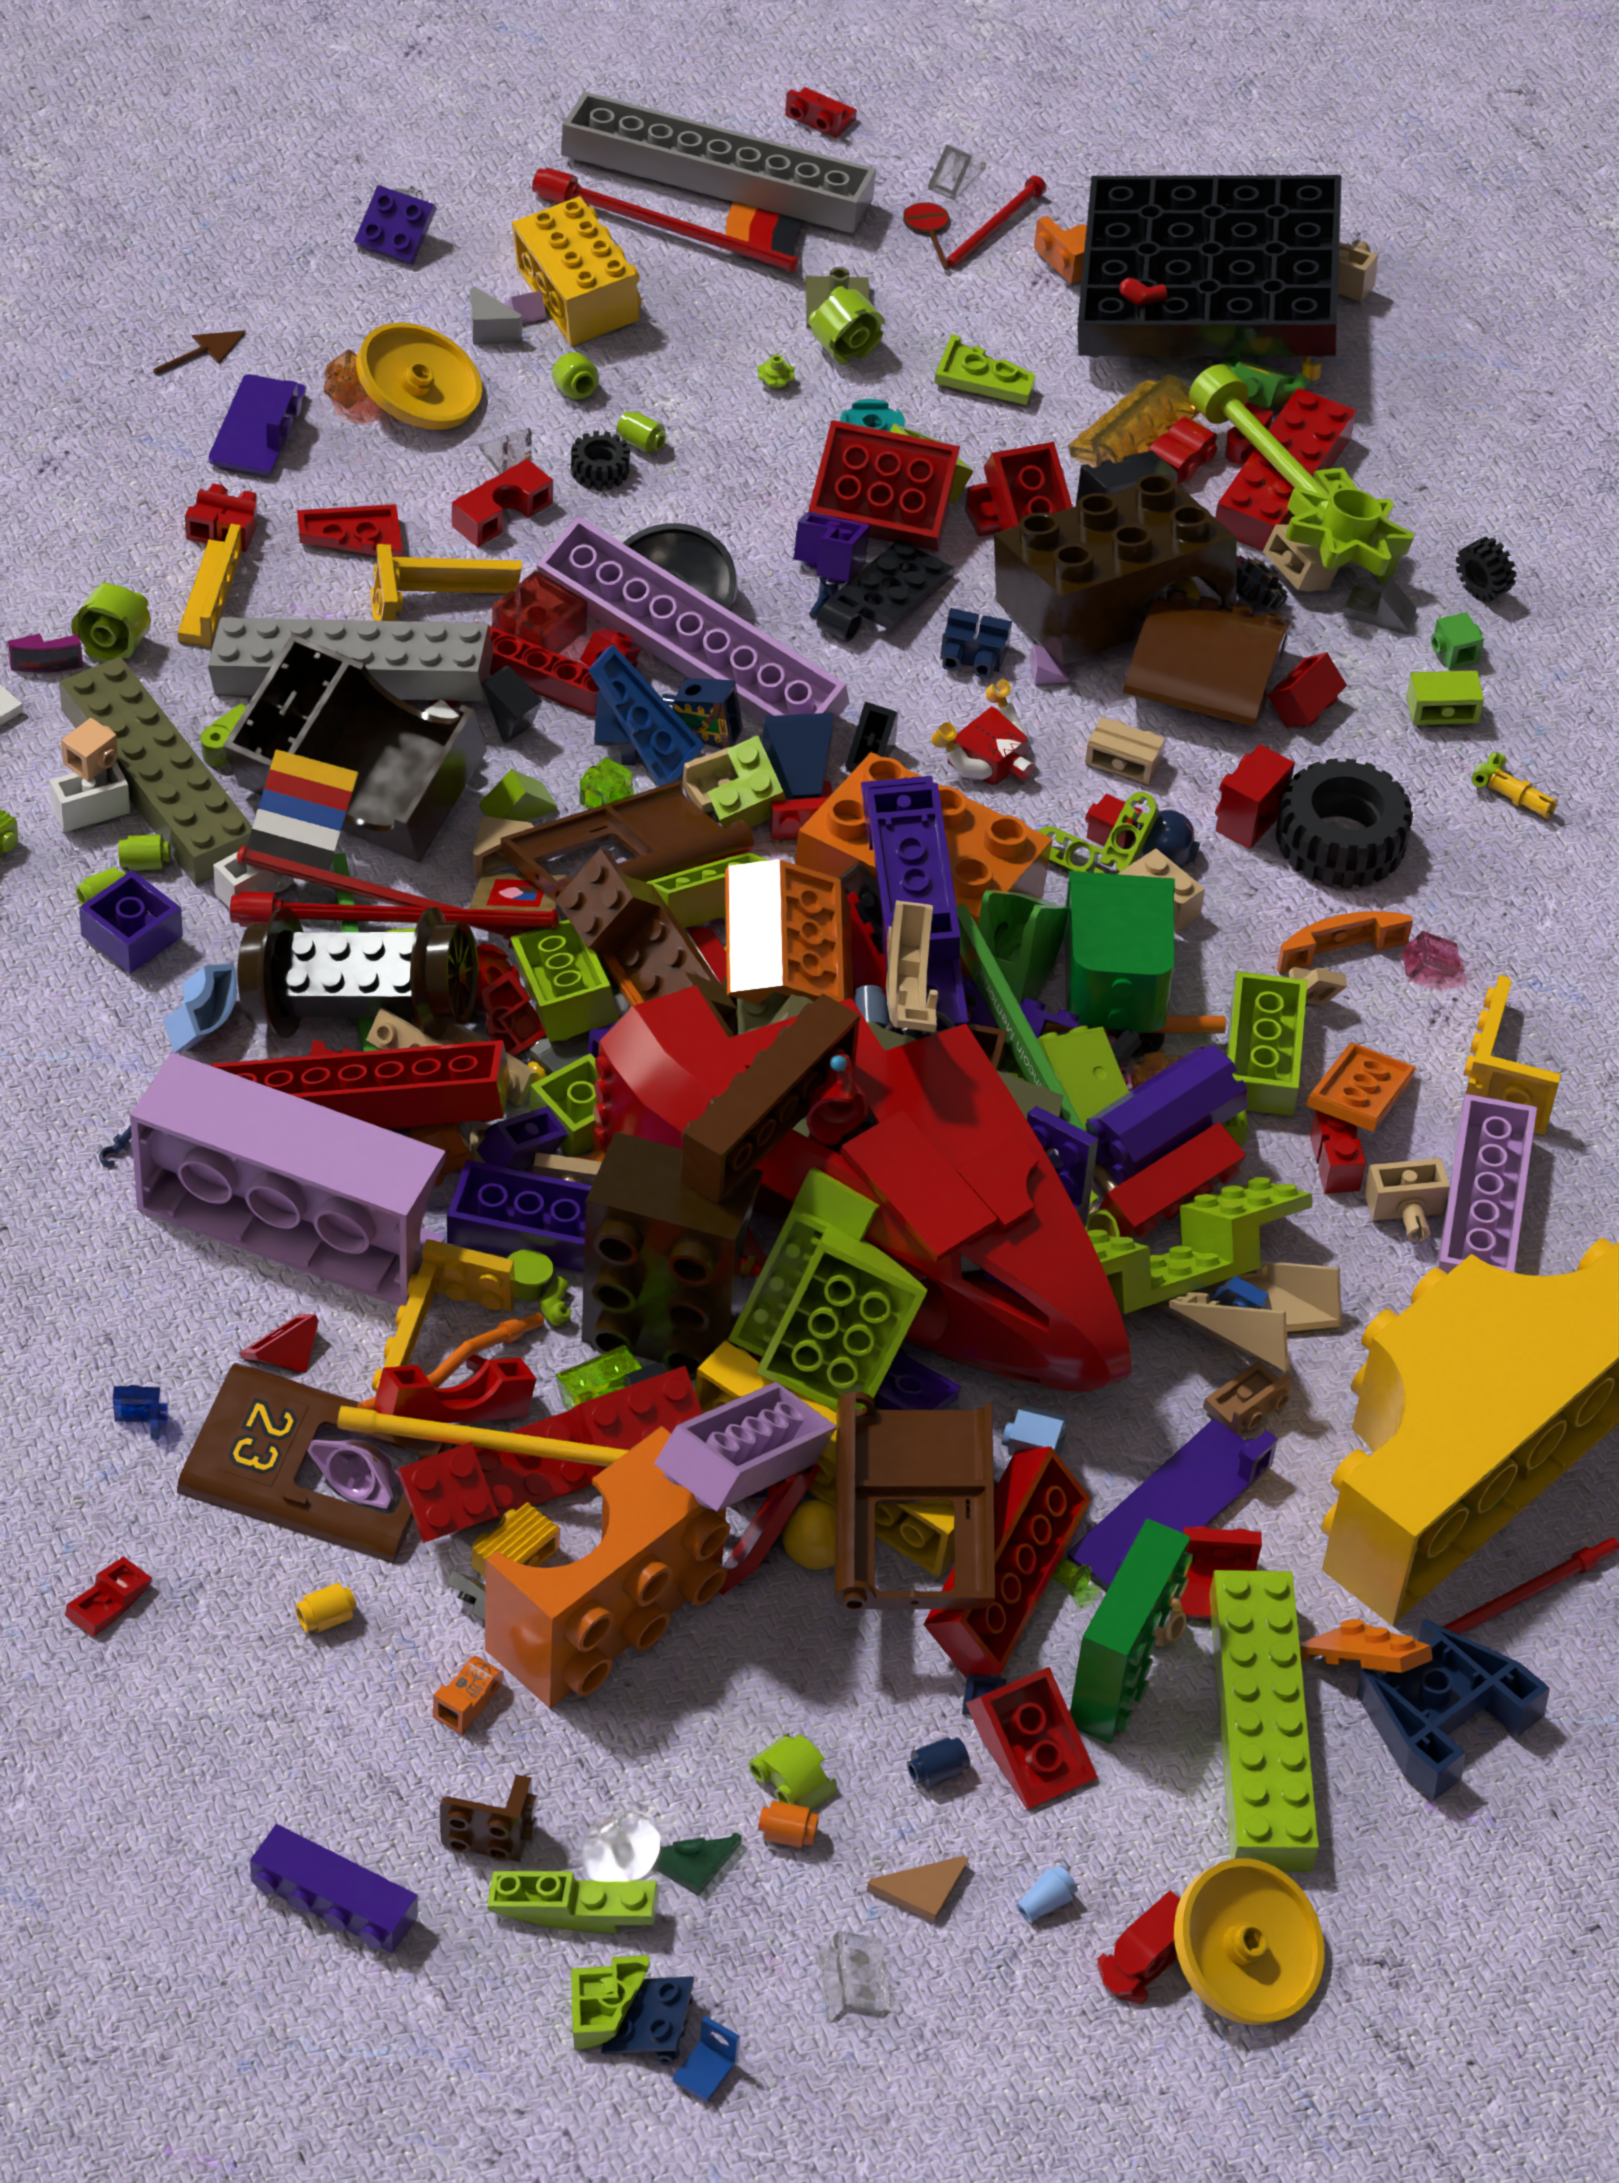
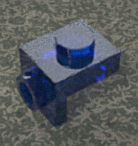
M139 1385L114 1386V1421L150 1422L151 1439L159 1440L160 1426L168 1425V1403H161L160 1387H141Z

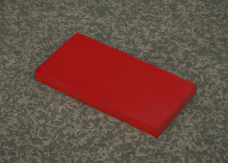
M903 1110L898 1111L841 1146L840 1153L935 1263L997 1225L998 1218Z

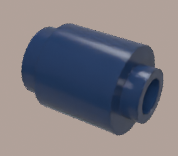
M945 1737L911 1751V1760L907 1762V1768L912 1780L916 1784L920 1783L926 1789L960 1776L964 1769L970 1767L968 1751L962 1740L958 1737L954 1739Z

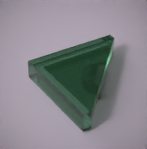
M735 1832L731 1837L705 1840V1837L676 1841L670 1846L650 1849L646 1846H641L637 1850V1859L697 1896H700L740 1846L742 1835Z

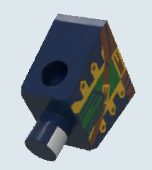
M688 678L684 680L676 696L670 694H663L662 696L665 702L704 744L722 750L735 745L743 730L736 681Z

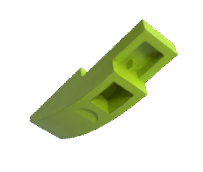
M493 1871L487 1908L490 1912L531 1924L582 1932L617 1934L619 1925L655 1924L660 1889L657 1881L576 1880L573 1871Z

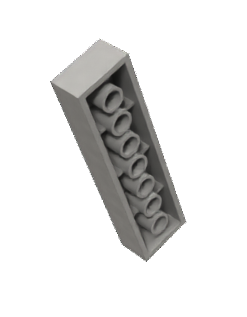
M221 617L208 663L215 695L254 696L292 634H295L364 663L373 678L398 699L483 701L485 692L481 682L489 677L494 651L489 623Z

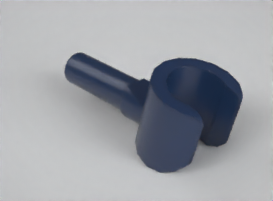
M825 577L820 578L818 598L809 612L810 617H817L824 603L839 590V584H827Z

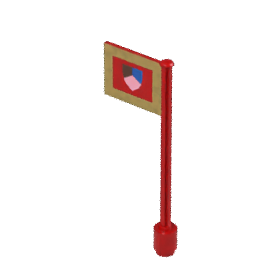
M482 873L469 909L439 908L448 922H465L468 925L550 927L552 930H555L560 921L557 903L524 874ZM551 875L557 881L566 877V875ZM241 891L240 895H232L230 920L231 923H239L240 927H248L253 922H268L272 914L279 908H289L297 915L298 919L418 923L421 914L429 907L284 903L283 900H278L276 892Z

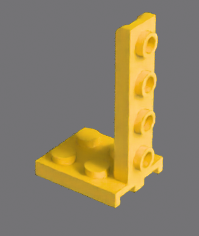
M377 544L378 559L377 564H374L373 567L374 585L373 588H370L373 621H399L396 612H402L403 595L402 592L397 591L515 594L518 592L523 567L522 560L392 557L391 545Z
M1499 975L1495 988L1488 987L1483 1008H1487L1489 1011L1481 1010L1476 1030L1483 1032H1475L1470 1053H1474L1475 1056L1468 1055L1463 1074V1076L1470 1077L1466 1094L1537 1107L1534 1133L1546 1135L1561 1074L1492 1056L1512 983L1509 977Z
M426 1239L422 1250L423 1262L419 1273H413L409 1280L407 1295L410 1297L407 1305H401L396 1316L395 1326L398 1327L395 1337L389 1336L383 1355L386 1361L383 1367L409 1366L435 1293L446 1295L455 1301L467 1300L479 1303L490 1310L503 1309L512 1311L516 1300L514 1260ZM379 1368L376 1369L372 1381V1391H376V1395L383 1370Z

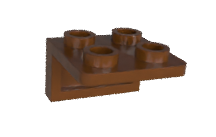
M516 1774L506 1808L449 1796L442 1797L440 1803L441 1843L451 1850L460 1853L470 1851L488 1855L497 1861L511 1860L520 1862L526 1841L534 1840L538 1825V1817L534 1816L538 1795L532 1794V1777Z

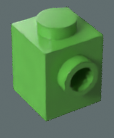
M1465 612L1437 619L1434 634L1431 636V645L1434 652L1439 653L1448 670L1479 663L1484 639L1480 627L1474 624L1469 614Z

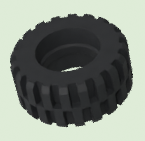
M1338 758L1328 759L1324 764H1321L1319 761L1309 765L1307 770H1300L1285 786L1277 820L1276 841L1280 845L1279 850L1286 860L1289 859L1291 867L1297 872L1303 871L1304 877L1311 881L1317 879L1322 881V885L1332 887V884L1341 885V889H1351L1353 885H1359L1360 888L1369 886L1373 880L1379 882L1388 877L1389 873L1394 872L1399 867L1401 860L1405 856L1413 818L1411 801L1408 795L1404 794L1405 790L1398 781L1393 782V777L1384 770L1381 772L1376 770L1373 764L1367 762L1365 765L1356 763L1355 759H1346V762L1338 761ZM1327 817H1345L1363 824L1366 828L1359 830L1340 829L1329 825L1322 819Z

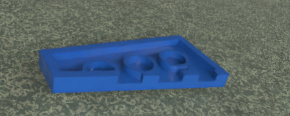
M611 645L604 650L588 671L657 785L660 787L675 782L683 773L684 764L692 761L705 744L614 645Z

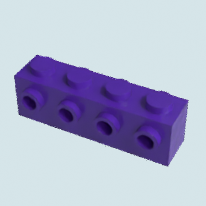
M277 1823L250 1859L251 1882L260 1891L269 1895L276 1894L288 1900L297 1910L305 1913L311 1912L325 1919L336 1930H347L353 1933L372 1948H382L393 1954L418 1917V1894Z

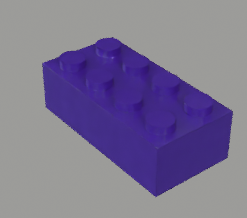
M466 1159L447 1213V1244L508 1257L519 1250H534L546 1255L551 1260L553 1266L584 1272L586 1199L592 1185Z

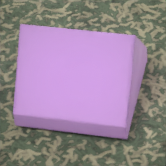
M542 291L512 296L506 300V306L523 315L522 324L546 319Z

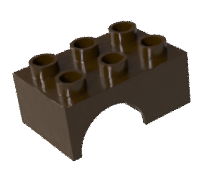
M1148 474L1142 476L1136 481L1134 487L1110 495L1104 493L1085 495L1078 501L1077 506L1053 514L1032 513L1024 516L1018 526L994 533L996 601L1062 665L1133 641L1136 621L1146 603L1160 589L1176 580L1186 577H1199L1221 597L1222 606L1231 607L1233 604H1236L1237 537L1211 515L1208 509L1202 507L1167 475Z
M292 634L223 744L239 786L259 795L263 793L276 749L358 772L342 830L418 863L423 859L487 751L474 709L461 705L459 716L455 718H442L422 712L401 701L382 687L369 673L364 663L295 634Z
M615 1131L586 1199L581 1341L592 1344L598 1352L614 1359H625L633 1355L655 1362L660 1361L670 1371L686 1366L690 1379H696L697 1368L725 1340L739 1348V1345L728 1341V1338L755 1284L757 1257L749 1255L747 1262L742 1263V1254L751 1213L762 1183L763 1171L753 1169L718 1205L681 1182L682 1164H680L683 1149Z

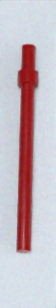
M1611 1537L1592 1548L1585 1546L1572 1553L1571 1559L1442 1627L1461 1635L1578 1572L1584 1574L1596 1568L1599 1561L1619 1551V1543L1614 1537Z

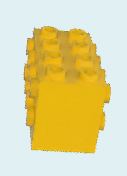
M581 196L511 222L517 270L533 292L542 291L545 310L571 347L640 320L639 306L642 305V300L637 290V283L640 282L638 271L633 264H628L621 246L613 243L608 228L605 225L601 226L592 206L588 207Z

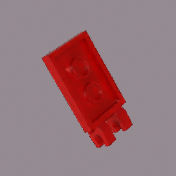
M815 1463L805 1470V1474L798 1472L787 1477L784 1484L779 1481L767 1487L768 1497L760 1506L723 1565L727 1570V1577L723 1586L718 1591L719 1593L724 1595L758 1569L804 1493L812 1485L820 1469L818 1464Z

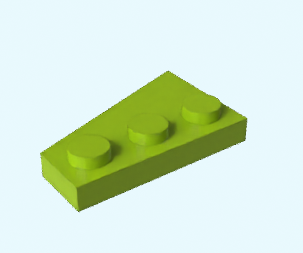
M953 333L951 334L935 373L934 384L1014 403L1028 404L1035 386V374L1005 359L997 361L985 355V349L977 345L971 348L961 343V337Z

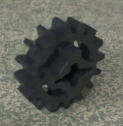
M1242 555L1237 556V593L1249 604L1254 605V603H1257L1260 606L1263 604L1266 608L1279 609L1288 597V592L1278 582L1280 577L1257 558L1251 560L1248 557L1245 559Z

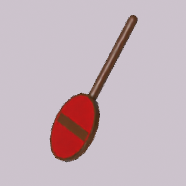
M919 202L910 205L903 212V222L914 231L929 233L943 269L948 270L949 265L935 232L941 231L949 223V213L940 205L930 202Z

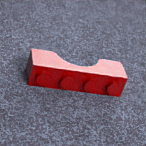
M521 1357L486 1360L481 1369L472 1378L450 1388L434 1387L418 1365L383 1367L374 1407L381 1414L442 1423H474L482 1420H509L510 1418L527 1417L537 1378Z

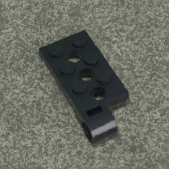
M898 539L824 603L818 614L816 625L819 629L845 642H850L855 637L863 617L892 631L952 578L954 567Z

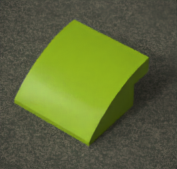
M794 1203L738 1316L728 1341L762 1356L757 1374L778 1382L780 1385L836 1411L838 1398L848 1392H863L872 1398L875 1397L927 1293V1289L903 1267L865 1239L858 1241ZM856 1403V1410L866 1407L864 1404Z

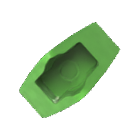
M986 890L981 900L978 929L1017 1002L1024 1004L1026 998L1035 1000L1050 975L1064 935L1069 908L1026 893ZM1000 925V927H999V929H998V932H997V934H996V936H995V938H994L995 931H996L997 927ZM972 997V1007H974L977 998Z

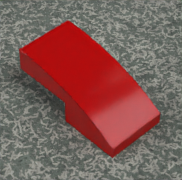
M123 1556L96 1574L95 1584L92 1588L66 1605L65 1616L92 1637H95L119 1618L151 1584L152 1577Z

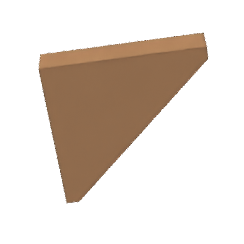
M960 1856L872 1878L868 1882L867 1891L935 1923L966 1870L969 1858Z

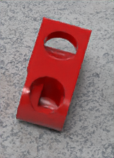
M1249 402L1245 403L1244 406L1268 430L1272 425L1273 412ZM1235 426L1228 430L1224 454L1227 460L1232 463L1245 464L1256 447Z

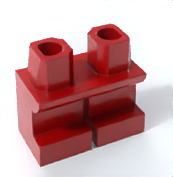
M214 483L211 484L208 490L199 489L196 504L194 507L189 506L185 513L186 539L206 544L208 540L225 542L230 524L241 525L242 552H247L257 528V494L244 490L240 492L239 497L228 495V489L223 485Z

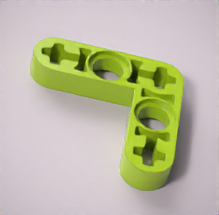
M1146 792L1132 794L1127 799L1103 849L1056 827H1043L1038 832L1050 838L1055 835L1054 840L1060 845L1067 847L1064 853L1051 847L1049 861L1071 871L1091 872L1094 869V873H1105L1095 867L1097 861L1108 867H1112L1114 863H1117L1116 869L1121 872L1136 862L1158 817L1159 805ZM1147 800L1146 805L1150 808L1148 814L1142 813L1137 821L1143 826L1140 831L1134 825L1126 823V821L1130 818L1135 822L1138 816V812L1134 809L1137 803L1143 804ZM1124 831H1133L1136 835V842L1129 849H1121L1118 845V837ZM1079 848H1086L1090 853L1088 863L1080 867L1075 866L1072 862L1073 853Z

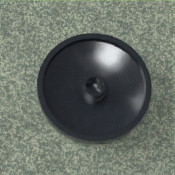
M665 523L643 529L623 542L627 547L727 610H732L738 590L735 565L729 551L711 533L688 524Z

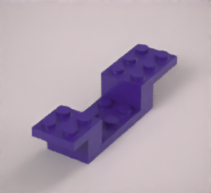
M932 776L861 782L869 850L874 852L883 916L882 944L886 972H888L887 935L889 926L892 927L896 900L933 905L927 965L926 1003L930 990H937L936 1010L945 1014L955 1027L963 1024L968 1026L969 1021L959 961L961 936L938 783H933ZM936 1018L937 1031L947 1029L946 1025ZM894 1027L895 1033L904 1035L900 1028Z

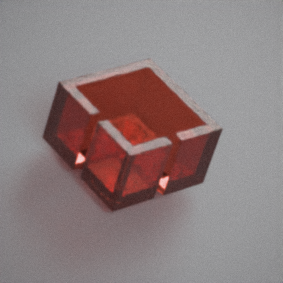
M535 570L516 586V592L511 590L492 606V627L559 654L587 630L588 601Z

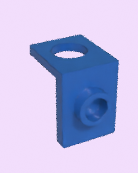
M704 2016L701 2020L700 2041L673 2076V2083L707 2103L738 2062L740 2036L711 2018ZM712 2032H715L722 2036L727 2041L728 2045L718 2041L713 2036Z

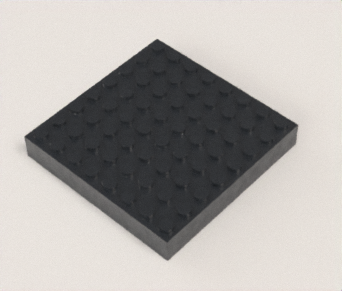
M1342 175L1091 176L1077 322L1078 356H1336ZM1127 278L1136 279L1147 287L1164 284L1167 291V300L1145 305H1135L1121 295L1119 287L1121 282Z

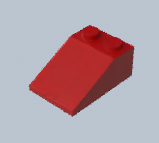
M1050 1666L966 1702L981 1740L1026 1810L1098 1778Z

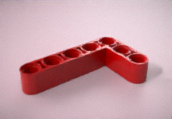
M489 626L494 651L490 675H493L505 666H509L534 693L587 715L596 716L597 693L600 689L588 671L589 666ZM429 700V703L434 705L439 700ZM443 700L451 708L459 703L457 700Z

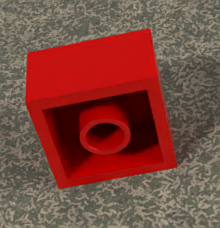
M1261 744L1251 754L1246 753L1240 760L1238 768L1233 774L1228 773L1219 786L1221 799L1215 810V815L1218 816L1215 831L1251 849L1278 820L1281 798L1285 786L1292 780L1295 762Z

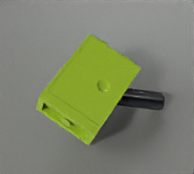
M1080 1026L1064 1035L1058 1036L1057 1032H1051L1037 1039L1085 1130L1088 1118L1129 1093L1120 1068L1140 1047L1142 1041L1139 1038L1138 1032H1132L1129 1029L1125 1030L1111 1046L1103 1026L1088 1029L1087 1026Z

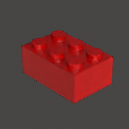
M1054 441L994 452L983 467L1001 531L1018 526L1020 520L1026 515L1032 513L1053 514L1073 507Z

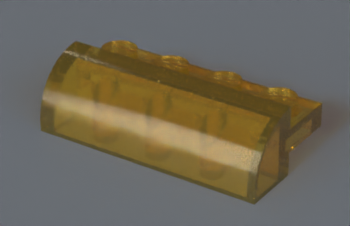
M1169 374L1158 383L1153 380L1141 382L1137 388L1125 398L1119 400L1118 404L1106 414L1100 416L1099 420L1087 430L1081 432L1068 445L1070 457L1094 461L1098 467L1101 466L1104 460L1110 459L1113 463L1122 462L1124 456L1147 452L1154 441L1161 435L1166 434L1180 418L1186 416L1193 419L1200 413L1189 400L1190 388L1183 381Z

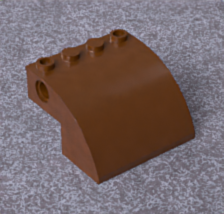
M1168 588L1167 592L1161 591L1155 598L1142 627L1128 670L1123 693L1255 727L1264 714L1273 674L1282 663L1291 623L1284 622V617L1275 613H1265L1264 616L1252 614V609L1243 605L1233 604L1232 608L1219 605L1220 601L1212 597L1200 596L1199 600L1186 597V591L1176 588Z

